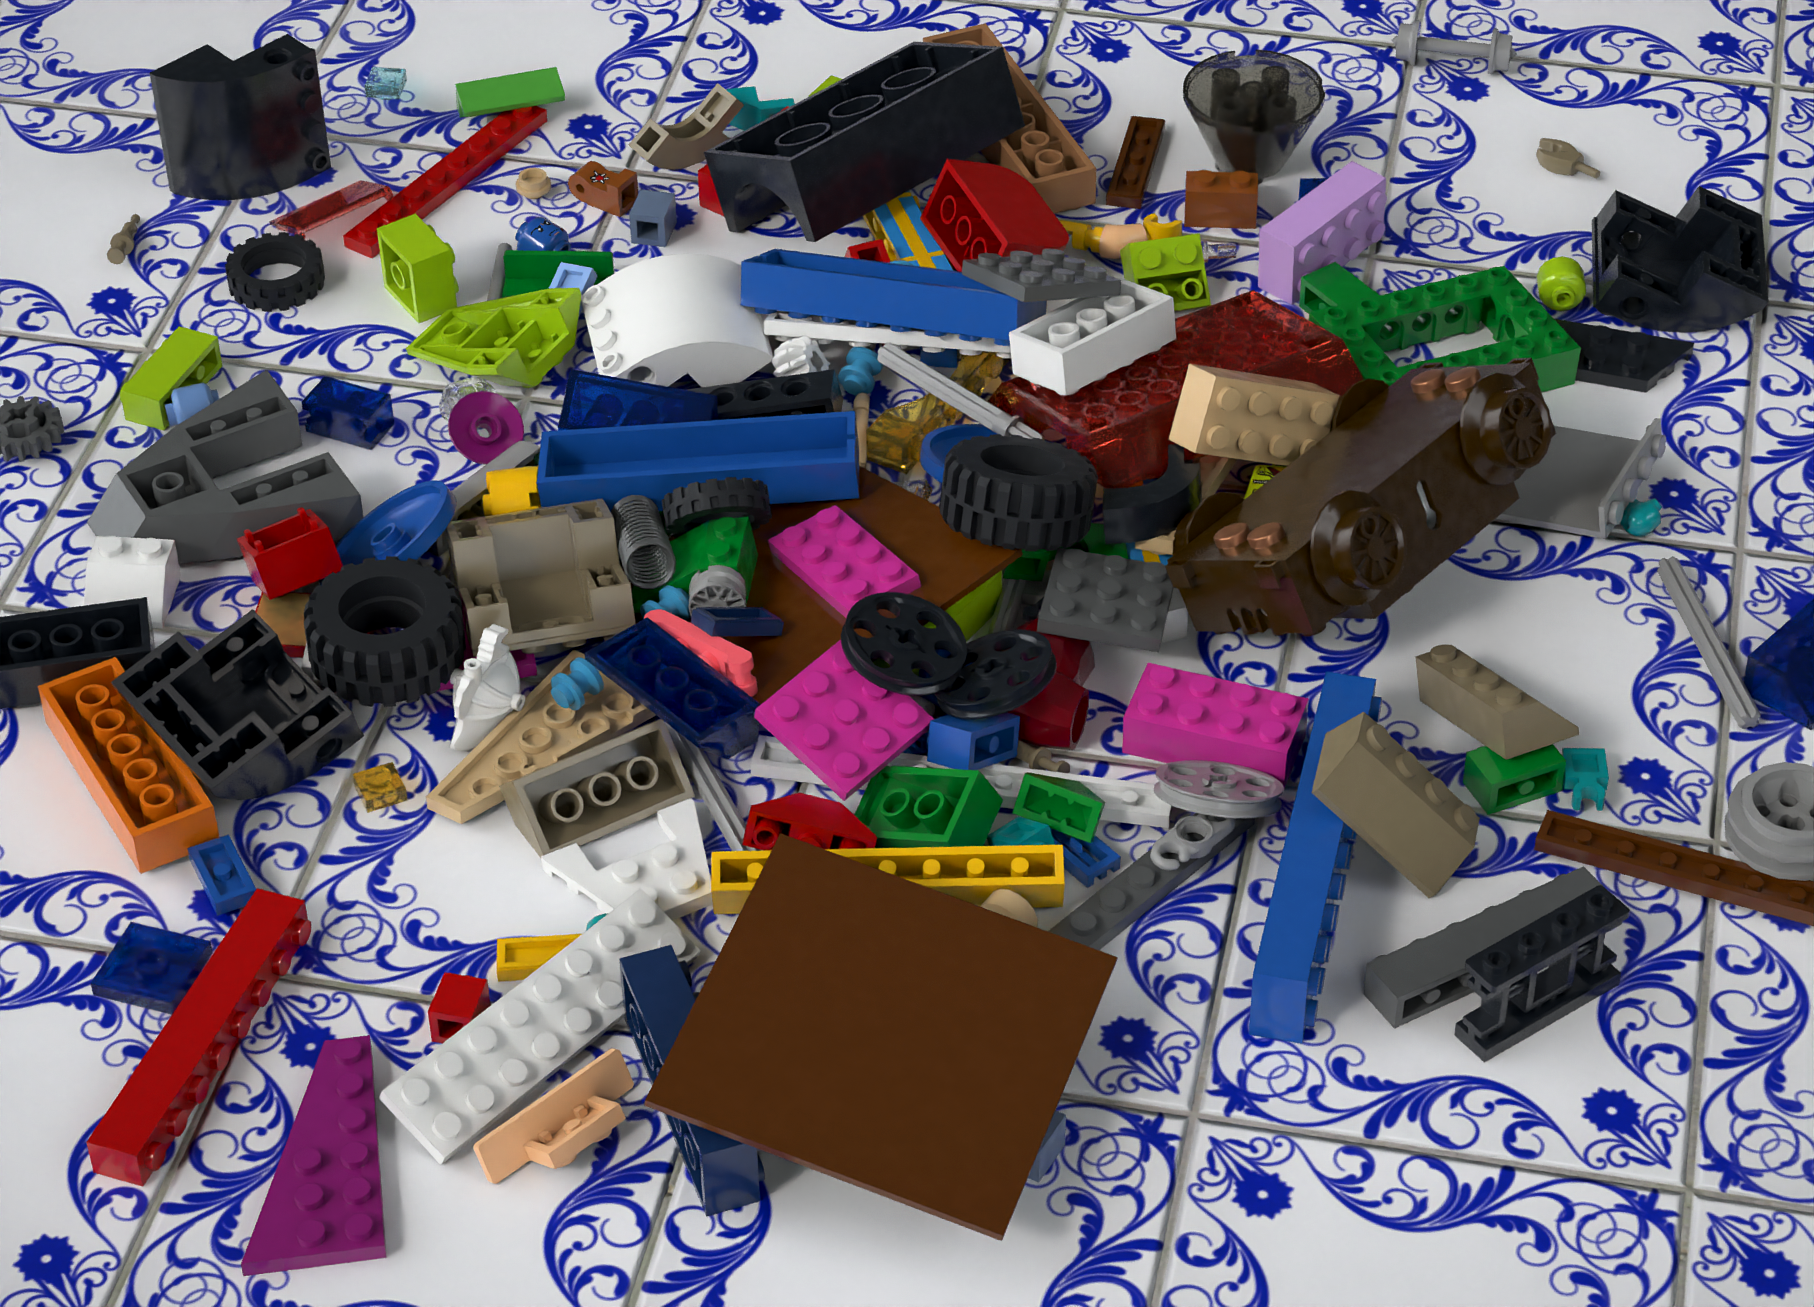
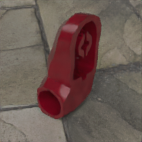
M1038 618L1028 621L1016 629L1037 632ZM1040 633L1048 639L1052 652L1055 655L1057 661L1055 675L1047 687L1036 697L1018 708L1008 711V713L1020 716L1018 740L1039 747L1075 750L1083 734L1089 708V690L1082 686L1095 668L1091 642Z

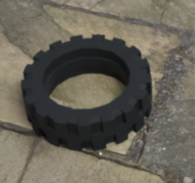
M279 232L278 235H271V233L261 234L262 237L257 239L251 237L245 240V244L235 246L233 248L234 253H229L226 258L225 269L230 295L234 296L237 303L240 305L245 303L246 308L252 310L261 308L264 312H272V309H279V311L289 310V307L293 305L299 307L306 304L305 300L314 299L318 295L317 290H322L324 287L325 272L321 250L319 247L316 248L315 242L310 239L306 241L302 235L295 234L294 236H289V233ZM278 263L292 264L301 268L297 273L277 280H260L249 276L261 267Z
M726 477L724 480L718 481L716 478L706 480L705 483L694 482L688 484L686 488L679 487L674 489L673 493H667L664 499H662L666 532L671 533V536L676 538L708 520L722 517H749L752 530L760 528V524H767L769 519L772 518L768 486L763 481H753L752 478L737 480L736 477Z

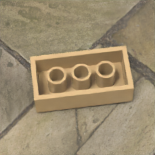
M1189 364L1168 440L1194 453L1288 466L1329 434L1340 395L1310 382Z

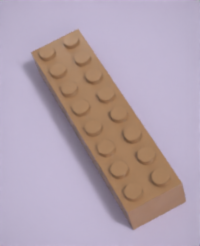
M986 23L923 38V42L1003 47ZM1003 47L1025 126L981 150V153L989 164L1008 168L1028 180L1054 214L1095 204L1096 167Z

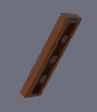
M1131 116L1106 194V205L1141 209L1165 132L1164 119Z

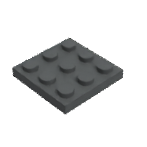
M1043 249L1042 255H1033L1026 251L1010 252V257H1001L993 253H980L978 259L963 260L962 275L1022 302L1120 295L1121 280L1108 275L1105 268L1089 267L1085 265V260L1065 257V252L1058 249Z
M1058 547L1038 618L1037 632L1159 653L1174 589L1165 568L1166 565L1159 562H1143L1125 559L1117 555L1107 556L1084 552L1080 549Z

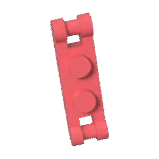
M656 609L645 614V627L651 633V638L648 641L651 655L655 657L668 656L707 677L731 687L734 696L737 698L746 699L757 694L756 677L751 675L754 663L750 651L719 636H710L694 624L665 610Z

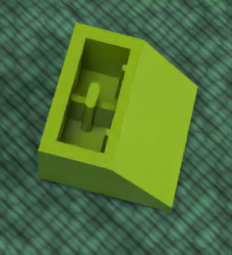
M1199 233L1128 243L1120 250L1124 279L1173 297L1174 311L1211 306Z

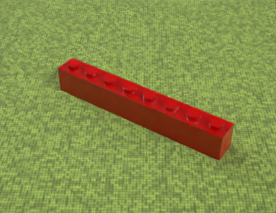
M259 888L256 889L86 1143L93 1173L143 1187L152 1172L157 1171L161 1167L167 1149L175 1137L181 1136L184 1132L188 1117L197 1103H202L206 1098L210 1083L218 1071H222L226 1067L230 1053L238 1040L243 1039L247 1035L251 1020L259 1008L264 1007L268 1003L271 990L279 977L286 975L294 954L300 945L303 946L307 943L311 933V921L307 917L305 900Z

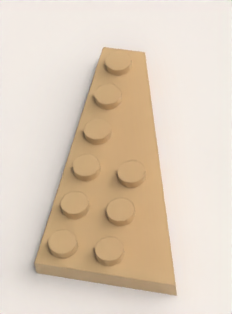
M573 649L525 697L522 709L510 712L426 796L427 809L463 824L505 800L500 790V785L624 734L676 705L675 692L608 664L599 671L604 682V689L597 695L585 693V704L579 710L563 708L556 703L551 695V678L557 673L569 675L571 673L570 663L578 657L586 659L592 665L600 661Z

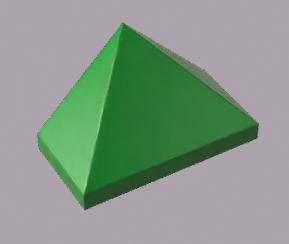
M1027 772L1024 774L1013 814L1047 824L1054 830L1092 843L1105 801L1080 781Z

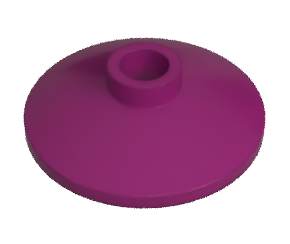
M479 391L464 396L455 404L449 415L448 432L453 445L459 453L475 463L486 465L513 444L523 440L524 425L517 408L508 399L493 392ZM477 428L486 429L489 437L484 438L477 433Z

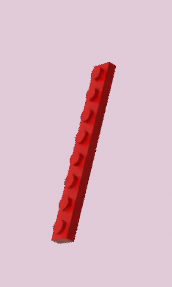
M531 106L503 111L343 235L345 248L373 259L380 253L377 228L413 214H417L421 220L546 123L548 121L547 109Z

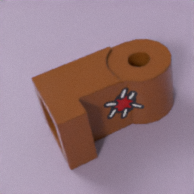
M590 161L568 179L569 189L578 200L618 217H621L633 207L638 196L637 172L626 168L618 174L607 170L598 162Z

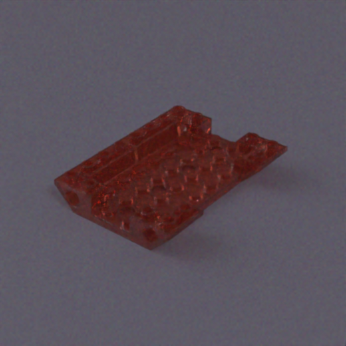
M1251 290L1176 318L1175 340L1161 346V349L1158 351L1150 352L1134 360L1131 365L1121 367L1107 374L1104 379L1091 382L1072 395H1060L1054 390L1039 384H1033L1024 378L1016 377L1002 382L988 399V402L1011 416L1019 415L1024 419V424L1041 434L1049 428L1058 431L1066 437L1067 449H1074L1091 461L1098 475L1097 484L1105 489L1126 488L1146 479L1157 478L1167 471L1168 445L1176 444L1168 439L1189 364L1310 382L1340 395L1339 397L1352 384L1364 379L1343 339L1255 290ZM1184 448L1185 459H1193V462L1207 456L1206 454L1194 453Z

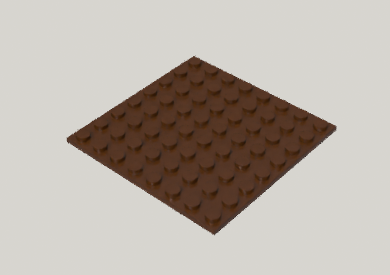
M859 466V498L770 504L772 518L769 519L767 524H760V528L752 530L758 558L746 607H763L782 619L784 622L782 635L719 637L752 653L754 668L751 670V675L756 677L757 694L746 699L737 698L734 696L731 687L707 677L668 656L659 658L755 714L756 708L841 640V632L846 618L773 555L768 543L770 538L782 533L785 529L796 526L815 516L819 511L834 505L839 507L919 575L921 587L909 593L910 595L925 599L944 611L1023 555L1022 549H1003L1002 546H989L981 544L979 540H970L963 537L961 532L953 531L945 523L940 514L939 506ZM671 536L668 538L669 542L676 539V537ZM877 610L884 617L896 618V616L888 610ZM634 613L636 629L638 630L645 622L641 613ZM918 620L922 626L930 622L928 620ZM854 629L859 636L865 638L873 637L867 630ZM635 631L627 632V637L625 638H628ZM647 632L635 642L649 652L648 641L651 638V633Z
M780 833L645 1099L644 1106L1002 1241L1118 957Z

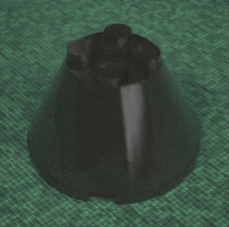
M1256 50L1255 55L1235 56V51H1228L1211 56L1195 65L1188 72L1183 83L1184 102L1215 161V168L1220 172L1245 171L1248 173H1258V185L1263 182L1264 178L1275 175L1284 167L1320 113L1325 102L1322 78L1311 66L1292 56L1267 50Z

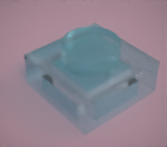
M372 67L365 83L366 97L379 98L381 100L400 99L407 82L406 69Z

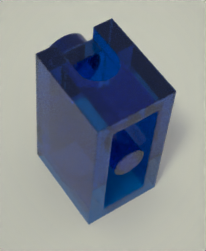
M324 376L302 401V409L309 411L310 414L305 423L306 432L368 450H373L394 425L391 394Z

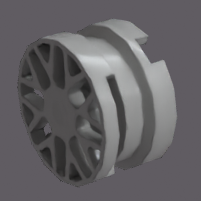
M722 565L708 566V570L702 573L698 571L692 577L689 585L690 597L688 606L691 617L693 609H696V607H746V584L741 574L731 567Z

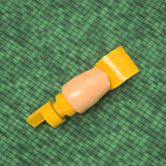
M1155 213L1147 215L1143 220V225L1140 223L1124 225L1106 224L1105 227L1096 226L1094 230L1089 224L1060 220L1068 234L1072 235V247L1074 249L1086 251L1090 247L1092 252L1100 253L1102 258L1121 259L1120 250L1128 243L1182 236L1183 226L1182 220H1174L1165 224L1158 223V216Z

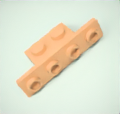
M615 1048L609 1049L477 1141L473 1148L487 1180L497 1184L528 1161H533L553 1169L564 1167L572 1163L576 1159L577 1154L590 1144L607 1138L611 1134L612 1129L626 1119L620 1104L613 1101L634 1086L620 1050Z

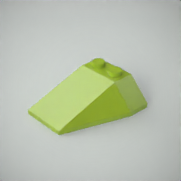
M549 288L450 308L405 349L408 355L503 386L531 388L541 383L543 376L552 367L560 364L563 361V357L575 346L582 294L579 288Z

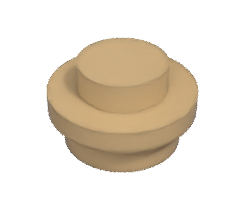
M540 168L524 169L519 173V178L516 181V191L528 199L541 198L551 189L550 178Z

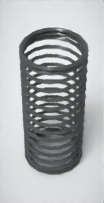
M642 495L624 497L613 506L611 514L614 518L617 549L625 574L634 586L641 589L661 587L671 580L675 573L676 559L658 507L651 499Z

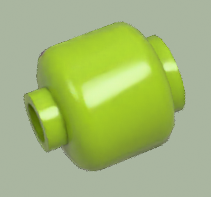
M1563 256L1554 257L1546 261L1539 268L1536 276L1539 298L1544 306L1555 311H1568L1577 307L1583 301L1586 294L1584 270L1577 261Z

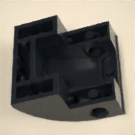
M289 34L234 61L206 44L150 72L169 189L172 193L204 200L249 199L291 188L331 168L315 49L309 48Z
M1699 186L1678 215L1674 217L1615 190L1599 214L1591 220L1593 307L1604 315H1612L1636 326L1657 331L1687 333L1707 331L1731 325L1764 309L1769 302L1762 215Z
M253 609L198 651L178 631L111 682L116 691L213 795L223 799H255L284 790L316 773L364 737L353 712L328 687L322 691L287 655L278 635Z

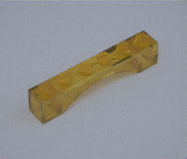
M982 351L979 355L961 354L960 364L950 379L976 395L981 396L984 388L992 379H996L1000 375L1002 368L1011 358H1001L996 355V352ZM930 393L907 404L886 409L866 430L867 460L907 475L920 462V452L924 437L935 429L952 425L955 420L961 419L963 413Z

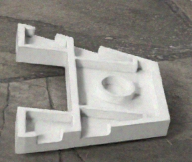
M692 798L657 811L658 824L669 837L670 842L659 844L650 850L627 859L619 860L607 867L595 870L577 843L541 856L542 868L545 873L551 877L558 875L567 882L568 889L577 895L584 893L596 901L597 908L603 913H610L640 888L672 921L713 904L711 877L696 807Z

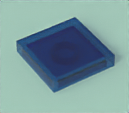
M130 922L91 981L93 995L172 1015L212 955L211 942Z

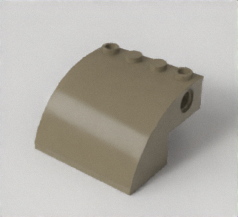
M603 498L452 521L446 527L456 591L459 592L461 598L464 628L474 657L477 656L479 651L478 646L480 645L483 630L489 628L492 624L508 629V634L502 639L501 643L509 646V651L521 649L526 654L542 652L546 650V645L562 643L564 647H577L586 644V639L602 636L607 641L620 640L627 637V632L637 631L631 585L619 564L614 518Z

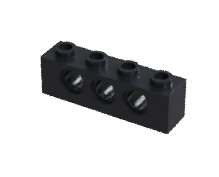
M834 369L687 389L682 421L696 422L842 412L843 396Z

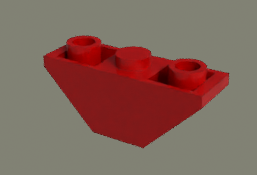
M799 792L751 805L742 845L764 851L772 850L781 833L822 849L875 848L877 836L842 803Z

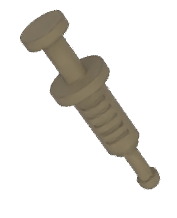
M132 215L131 222L125 223L121 232L116 233L110 241L111 248L107 252V258L111 263H123L126 255L132 252L134 248L133 238L138 230L136 224L140 221L139 215Z
M1018 740L1016 758L1028 763L1030 769L1061 773L1070 772L1069 763L1063 760L1056 763L1051 760V751L1045 747L1036 749Z

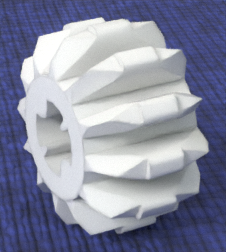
M806 335L782 343L775 349V356L772 358V364L776 368L774 375L777 377L829 370L828 367L830 366V363L826 361L825 351H821L818 343L815 340L811 341Z

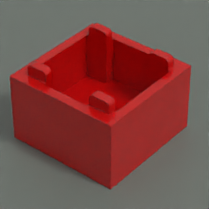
M303 507L298 508V514L254 532H251L249 529L244 530L245 536L237 538L252 581L269 600L323 579L332 572H340L343 566L329 527L311 509L305 511Z

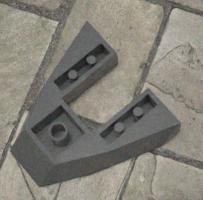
M265 370L175 426L117 472L87 523L95 536L175 540L178 562L189 563L241 557L243 555L237 538L245 536L244 530L249 529L251 532L272 525L298 514L297 509L301 507L305 511L311 509L329 527L334 542L339 541L364 517L361 495L329 452L223 490H219L212 479L216 476L250 466L253 463L303 446L297 409L268 370Z

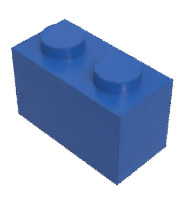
M1006 712L982 719H960L946 715L931 720L927 733V761L952 769L979 770L1016 757L1020 716Z

